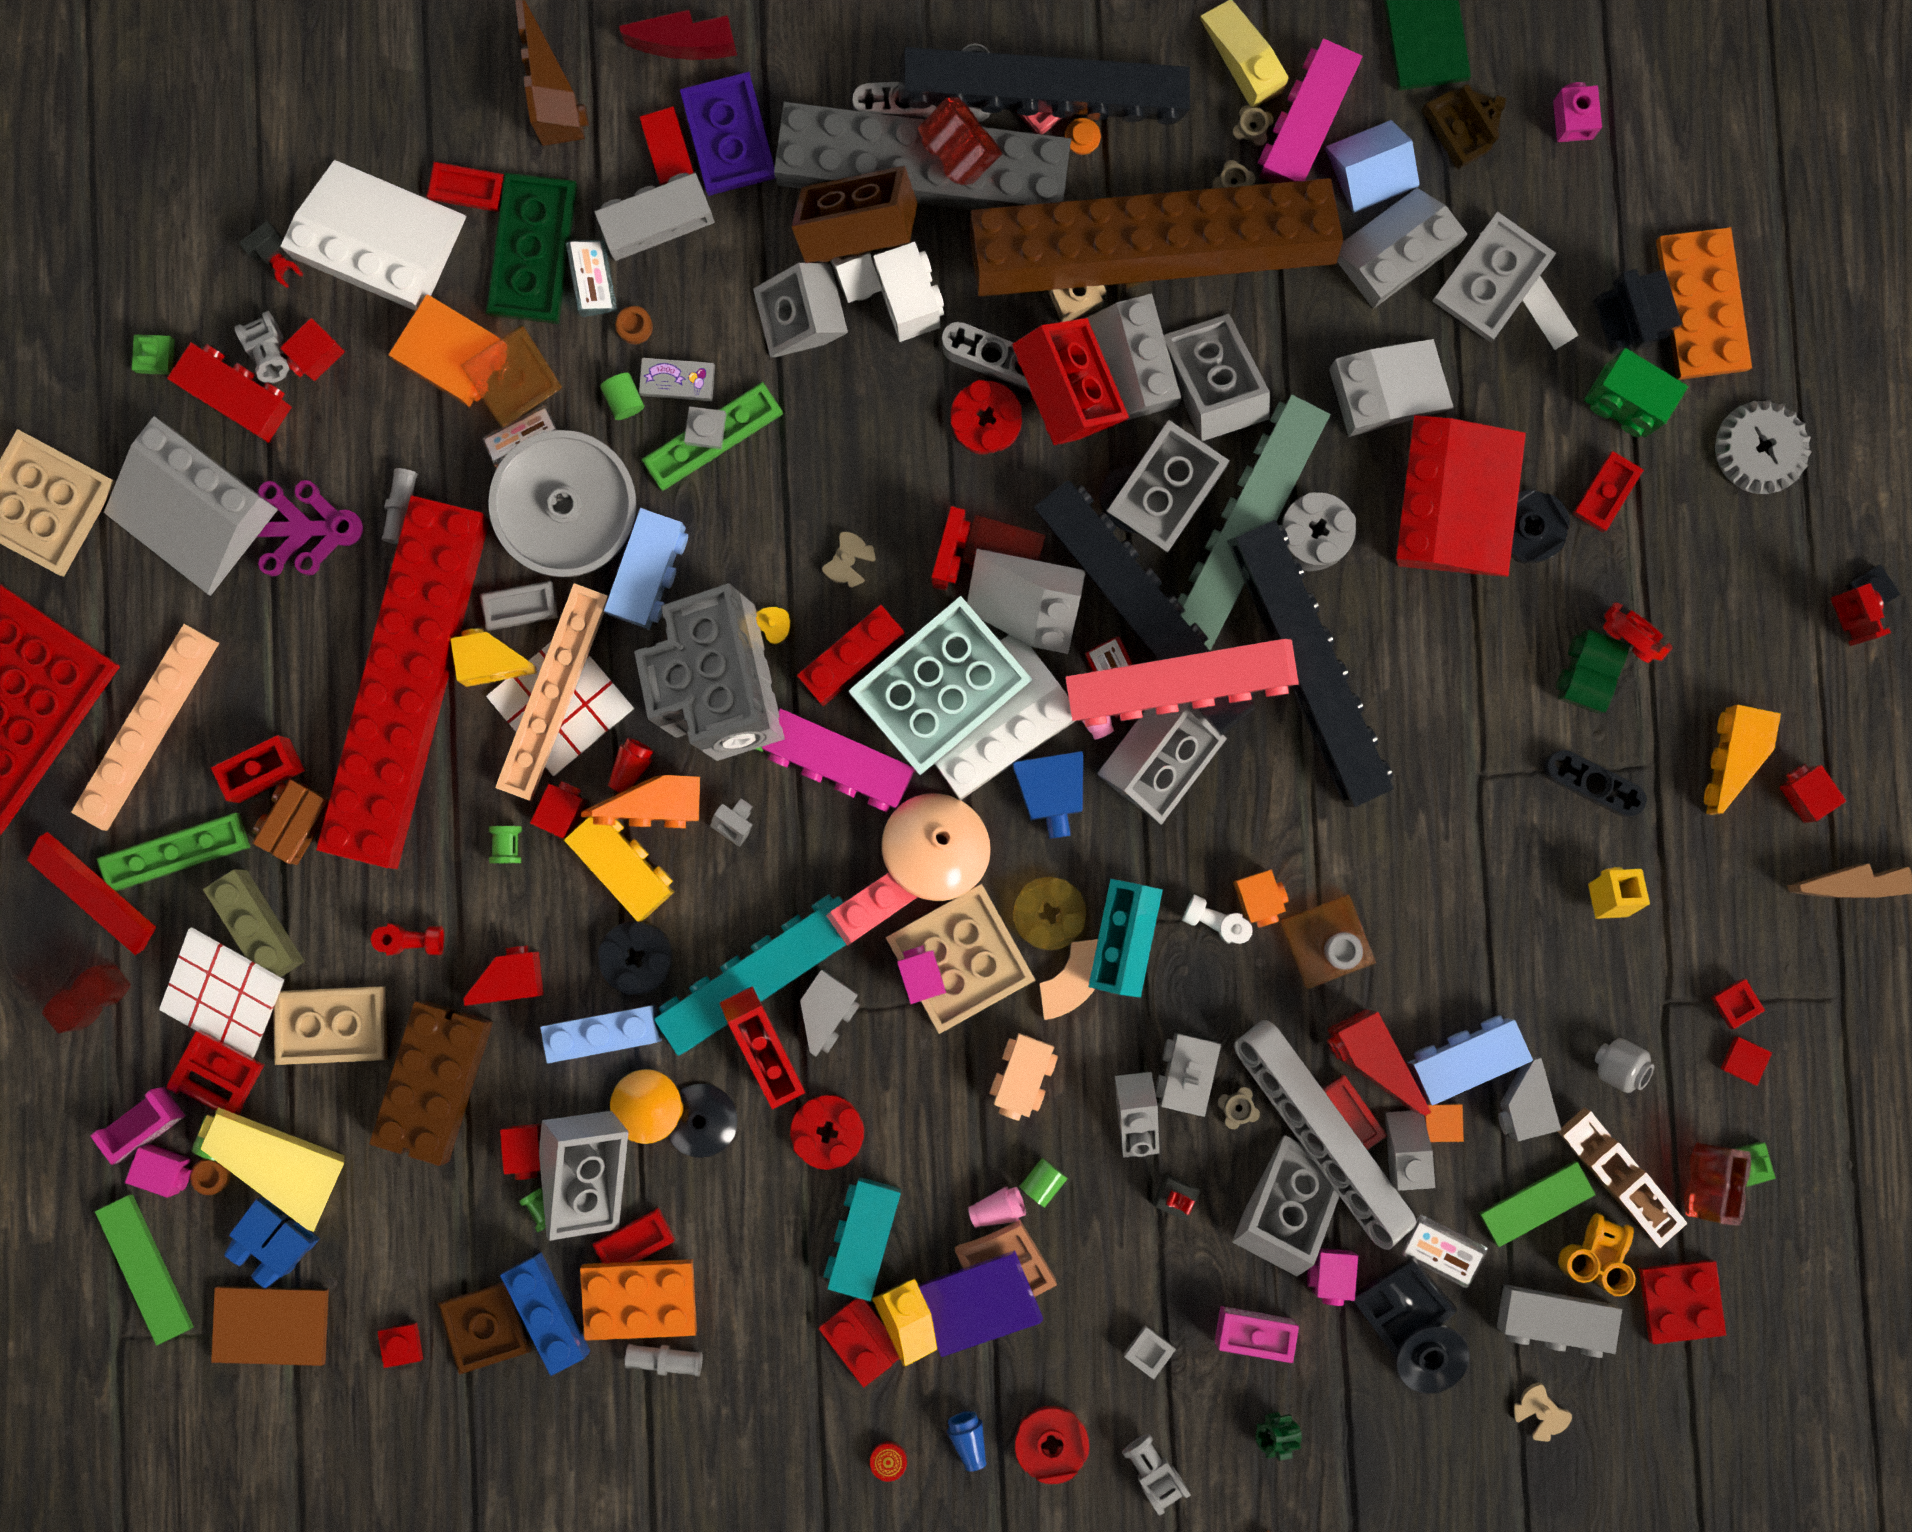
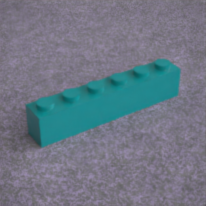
M830 894L811 906L815 911L803 920L800 915L795 916L781 926L784 933L773 940L769 935L765 936L750 947L754 953L742 961L737 955L719 967L723 974L710 981L708 976L702 978L689 987L692 992L690 996L681 1002L676 996L660 1006L658 1009L661 1015L655 1018L654 1021L677 1056L684 1054L728 1024L719 1002L752 986L762 1002L844 947L846 943L826 916L844 903L841 896L832 899Z

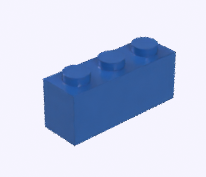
M542 1252L509 1268L500 1275L550 1376L583 1360L590 1353L591 1350L586 1340L584 1341V1336Z

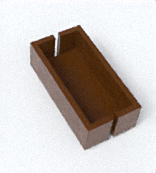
M426 1000L414 1001L369 1145L398 1154L409 1151L408 1157L437 1166L448 1163L493 1021L465 1012L454 1013L455 1009Z

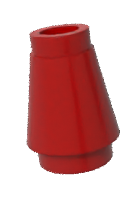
M627 738L626 742L619 746L608 786L620 793L633 787L653 761L650 758L653 749L638 740Z

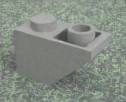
M825 970L819 972L800 1000L809 1051L814 1056H817L821 1050L826 1053L830 1051L840 1036L834 1030L842 1019L848 1023L860 1006L855 1001L859 993Z
M1152 1072L1115 1076L1116 1104L1123 1158L1159 1154L1158 1105Z

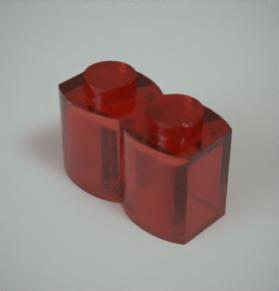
M959 97L946 98L918 127V131L922 136L923 146L931 154L940 157L945 166L943 168L944 173L956 184H974L1002 155L994 139L980 126L973 112Z
M116 965L91 967L76 978L70 990H65L55 995L44 1007L42 1015L57 1033L82 1030L90 1026L98 1018L102 1008L111 1006L121 1000L129 990L131 983Z
M1697 1142L1689 1159L1691 1181L1684 1194L1686 1216L1740 1226L1746 1206L1745 1187L1751 1171L1750 1152Z

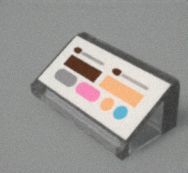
M543 405L482 437V440L494 466L498 468L503 458L525 439L536 434L559 429L547 406Z
M1420 1214L1416 1220L1415 1227L1403 1239L1401 1253L1407 1259L1415 1256L1423 1267L1467 1288L1487 1252V1247Z

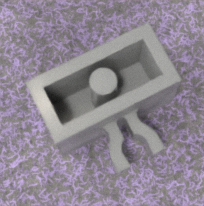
M1174 1032L1173 1040H1166L1162 1060L1168 1062L1165 1076L1159 1075L1155 1086L1156 1097H1159L1158 1104L1164 1108L1205 1117L1221 1044Z

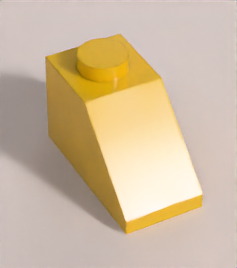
M483 629L464 630L461 632L462 636L451 638L456 678L458 682L466 687L537 674L535 665L488 632H483Z
M915 1279L903 1282L872 1298L903 1366H907L938 1350L931 1312Z

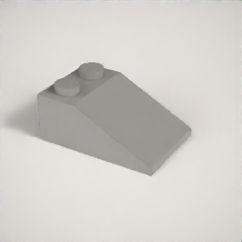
M1230 314L1164 335L1179 390L1188 415L1201 441L1269 419L1270 391Z
M1434 339L1370 349L1335 359L1329 368L1348 437L1414 420V415L1428 416L1453 409Z
M1168 420L1107 512L1168 553L1224 472L1230 460Z
M977 549L967 604L981 620L1032 647L1068 654L1081 598L1085 570Z
M612 1111L542 1120L539 1159L546 1237L549 1241L619 1229L629 1131Z
M1286 1135L1281 1138L1244 1210L1232 1241L1234 1244L1295 1276H1299L1314 1266L1339 1199L1336 1190L1301 1143Z

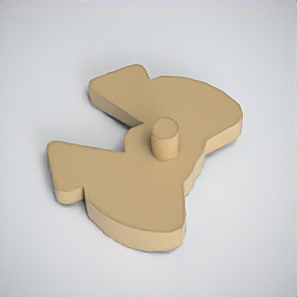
M1539 1382L1527 1387L1520 1398L1521 1403L1514 1404V1418L1516 1422H1520L1534 1413L1538 1419L1542 1420L1532 1434L1534 1440L1550 1441L1551 1435L1561 1433L1572 1420V1414L1568 1410L1558 1408L1547 1397L1544 1385Z

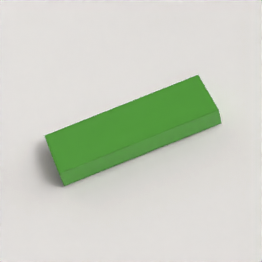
M1573 1161L1479 1212V1215L1495 1245L1501 1247L1596 1194L1579 1163Z

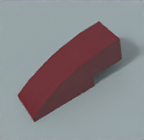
M685 10L619 26L626 46L648 54L685 60H706L737 56L728 15L693 23L690 10Z

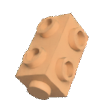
M1018 1033L1016 1040L1009 1038L1002 1059L1008 1061L1003 1075L996 1074L989 1093L996 1096L994 1105L1000 1107L999 1114L1019 1121L1021 1115L1029 1117L1032 1110L1039 1111L1045 1095V1090L1040 1089L1044 1074L1051 1077L1058 1055L1052 1054L1053 1045Z

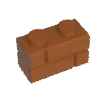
M289 779L287 783L282 782L274 791L271 800L275 804L269 814H263L257 820L253 828V833L256 836L252 843L288 864L298 865L325 819L330 798L298 780Z

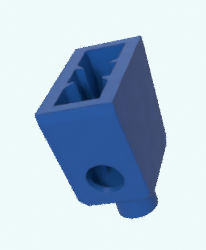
M1082 751L1013 762V771L1030 820L1046 818L1049 839L1071 836L1067 814L1083 811Z

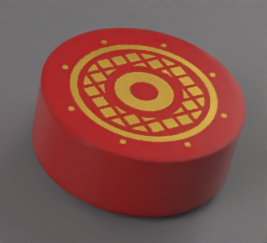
M885 1441L873 1449L870 1457V1468L878 1479L890 1482L899 1479L904 1474L907 1467V1455L901 1445L893 1441Z

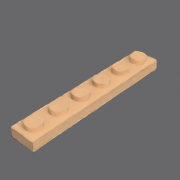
M575 583L573 584L495 788L529 801L533 800L604 615V609L609 596Z
M183 624L71 811L73 814L101 830L108 831L219 645L218 642L189 625Z

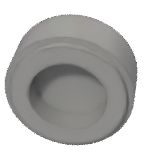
M1341 932L1332 935L1327 940L1324 954L1327 961L1333 967L1350 969L1360 962L1363 955V947L1355 935Z

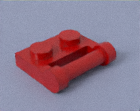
M199 1030L195 1032L167 1084V1089L176 1094L182 1092L215 1111L219 1107L239 1115L265 1064ZM193 1071L232 1092L230 1100L228 1101L189 1080L190 1072Z

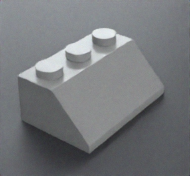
M1416 188L1343 241L1337 262L1374 309L1456 249L1467 236V232L1445 204Z
M1152 293L1117 302L1087 317L1129 418L1127 420L1178 406L1181 396Z
M1192 703L1179 704V712L1156 715V709L1145 710L1142 714L1143 718L1138 719L1097 773L1114 790L1161 825L1227 739L1224 735L1220 737L1198 709L1192 708Z

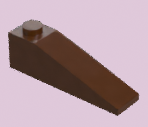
M515 0L518 30L522 44H526V48L521 49V58L527 75L524 77V86L532 127L543 146L585 139L583 127L589 126L585 104H579L526 1Z

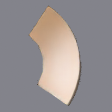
M1098 939L1071 942L1070 957L1064 969L1053 979L1039 983L1044 1020L1053 1019L1074 1010L1093 993L1095 989L1089 988L1088 985Z

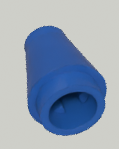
M973 1411L962 1412L952 1416L948 1420L949 1428L947 1429V1434L964 1464L965 1470L971 1472L982 1469L987 1464L982 1420L978 1419Z

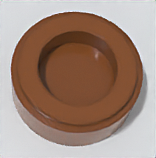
M638 306L624 308L619 312L615 321L619 336L629 344L645 342L653 330V323L649 314Z
M206 1158L198 1161L190 1173V1181L193 1188L203 1195H213L223 1191L229 1184L231 1177L228 1169L217 1161Z

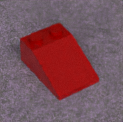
M1365 1009L1327 1029L1331 1038L1326 1041L1337 1060L1341 1059L1342 1062L1348 1064L1411 1111L1423 1116L1431 1113L1379 1012Z

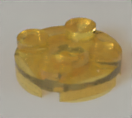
M1053 877L1039 878L1027 884L1016 898L1013 909V920L1019 935L1034 947L1046 950H1056L1071 944L1083 930L1086 918V907L1080 892L1066 880ZM1050 903L1052 908L1058 907L1060 910V914L1055 916L1056 922L1054 924H1050L1047 919L1041 920L1039 917V913L1044 911L1043 904Z

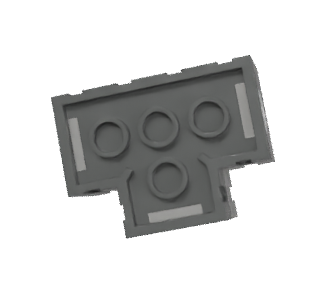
M729 583L662 605L663 618L667 624L666 633L668 640L657 643L656 646L650 648L645 647L634 651L648 720L676 738L688 734L690 744L716 761L784 740L783 729L778 719L780 716L777 702L771 688L772 680L769 666L764 657L763 650L765 649L762 635L756 621L755 605Z

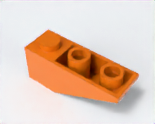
M654 776L582 811L581 817L593 818V825H615L616 819H629V826L651 827V820L664 821V828H686V822L699 821L700 777Z

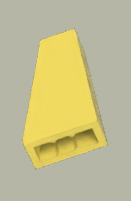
M219 1107L214 1117L207 1115L198 1133L199 1137L204 1138L201 1150L304 1228L314 1232L344 1165V1155Z

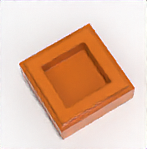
M1427 1104L1431 1113L1424 1116L1430 1142H1464L1463 1105L1435 1104L1432 1106Z

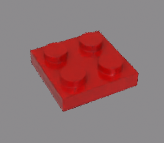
M951 506L932 574L933 588L946 591L949 582L956 583L961 565V557L956 556L958 547L963 549L966 547L971 523L965 521L964 509Z
M1710 1259L1639 1268L1648 1338L1651 1344L1727 1336L1716 1261Z

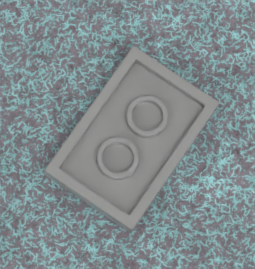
M1497 211L1433 299V302L1491 343L1550 263L1556 252Z

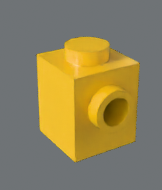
M1622 867L1608 868L1600 872V877L1588 883L1595 919L1629 917L1650 905L1642 869L1623 870Z

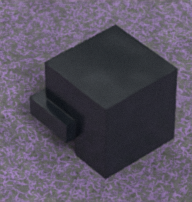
M1637 269L1623 272L1613 281L1615 289L1603 292L1593 300L1610 355L1621 352L1624 348H1633L1634 351L1646 348L1653 342L1666 339L1682 325L1665 269L1640 277Z

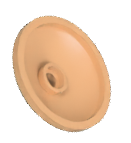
M937 793L922 794L902 803L888 819L882 835V855L890 875L904 890L922 899L945 901L964 895L980 881L989 863L990 840L984 823L978 814L967 804L949 795ZM936 835H943L947 839V844H939L936 840Z

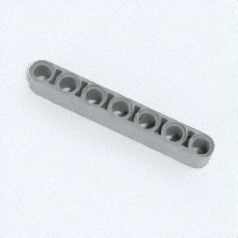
M1261 1020L1235 1042L1236 1054L1371 1240L1380 1248L1385 1250L1391 1249L1415 1227L1416 1219L1414 1214L1280 1030L1270 1021Z

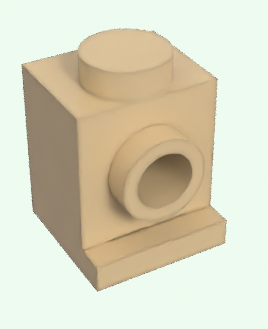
M1105 286L1084 287L1086 293L1083 296H1076L1072 291L1075 288L1048 290L1061 322H1065L1102 308L1103 299L1101 296L1106 295Z

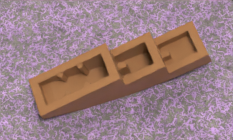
M1870 863L1855 864L1787 885L1789 893L1826 898L1896 896L1912 894V873L1910 867H1895L1873 874Z
M1584 1107L1560 1131H1557L1604 1188L1659 1248L1687 1224L1650 1176L1638 1167L1621 1144L1610 1136L1591 1111Z

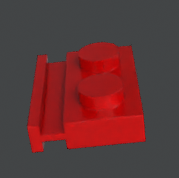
M1871 583L1830 598L1843 631L1849 630L1853 640L1848 641L1850 646L1891 633L1890 628L1884 629L1880 619L1885 617L1882 611L1884 608L1883 600L1879 592L1873 589Z
M855 1298L818 1328L863 1388L900 1359L882 1319L866 1300Z

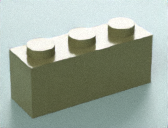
M234 869L203 889L247 959L279 977L284 976L305 962L247 870Z

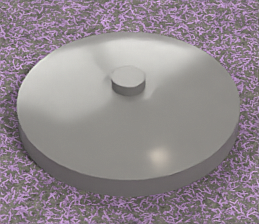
M554 430L536 434L516 445L503 458L495 471L488 500L493 529L507 552L531 570L555 577L584 575L599 569L611 561L626 544L634 526L637 509L633 481L617 454L592 436L568 430Z

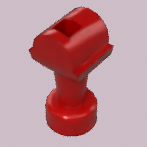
M387 923V926L378 927L371 935V944L375 950L386 952V956L397 955L404 949L425 948V952L428 955H442L444 949L443 926H429L425 933L406 931L399 924Z

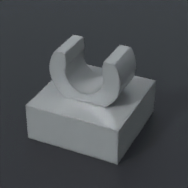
M740 799L732 810L722 804L715 812L710 827L740 847L748 837L752 824L746 819L751 814L750 811L753 806L743 799Z

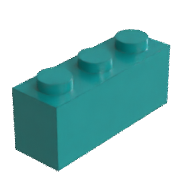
M1110 879L1088 985L1089 988L1141 998L1162 889Z
M859 1177L857 1186L849 1184L844 1206L850 1207L847 1222L839 1220L834 1237V1242L840 1243L837 1257L829 1256L823 1276L830 1279L828 1290L871 1301L901 1195V1188Z

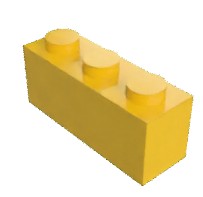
M588 817L564 841L636 921H644L674 893L669 886L673 880L659 865L655 869L652 868L644 859L649 855L648 852L636 839L629 842L620 832L624 826L618 819H616L615 825H593V818Z

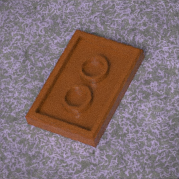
M215 1287L211 1363L324 1365L326 1363L329 1289Z

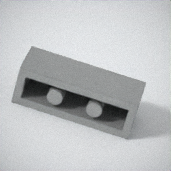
M688 173L675 175L665 185L657 188L654 186L641 188L635 193L634 197L623 201L621 199L610 200L601 206L602 209L595 211L602 233L615 261L715 223L696 173L691 175Z
M1503 1284L1497 1329L1507 1335V1340L1510 1342L1529 1345L1530 1339L1544 1341L1543 1347L1566 1351V1346L1578 1347L1581 1354L1602 1358L1603 1352L1616 1354L1622 1309L1612 1303Z

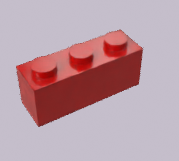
M190 342L167 379L269 443L292 408L282 400L285 393L268 382L263 387L252 381L255 374L238 363H235L233 368L223 363L222 360L225 355L208 344H205L203 349Z
M880 605L797 676L822 707H824L906 638L905 632L886 609Z
M752 986L719 1002L727 1023L771 1109L773 1110L804 1094L805 1091L754 987Z

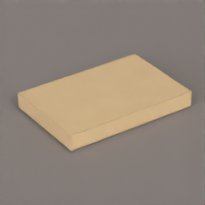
M386 986L280 991L273 1008L275 1065L388 1059Z

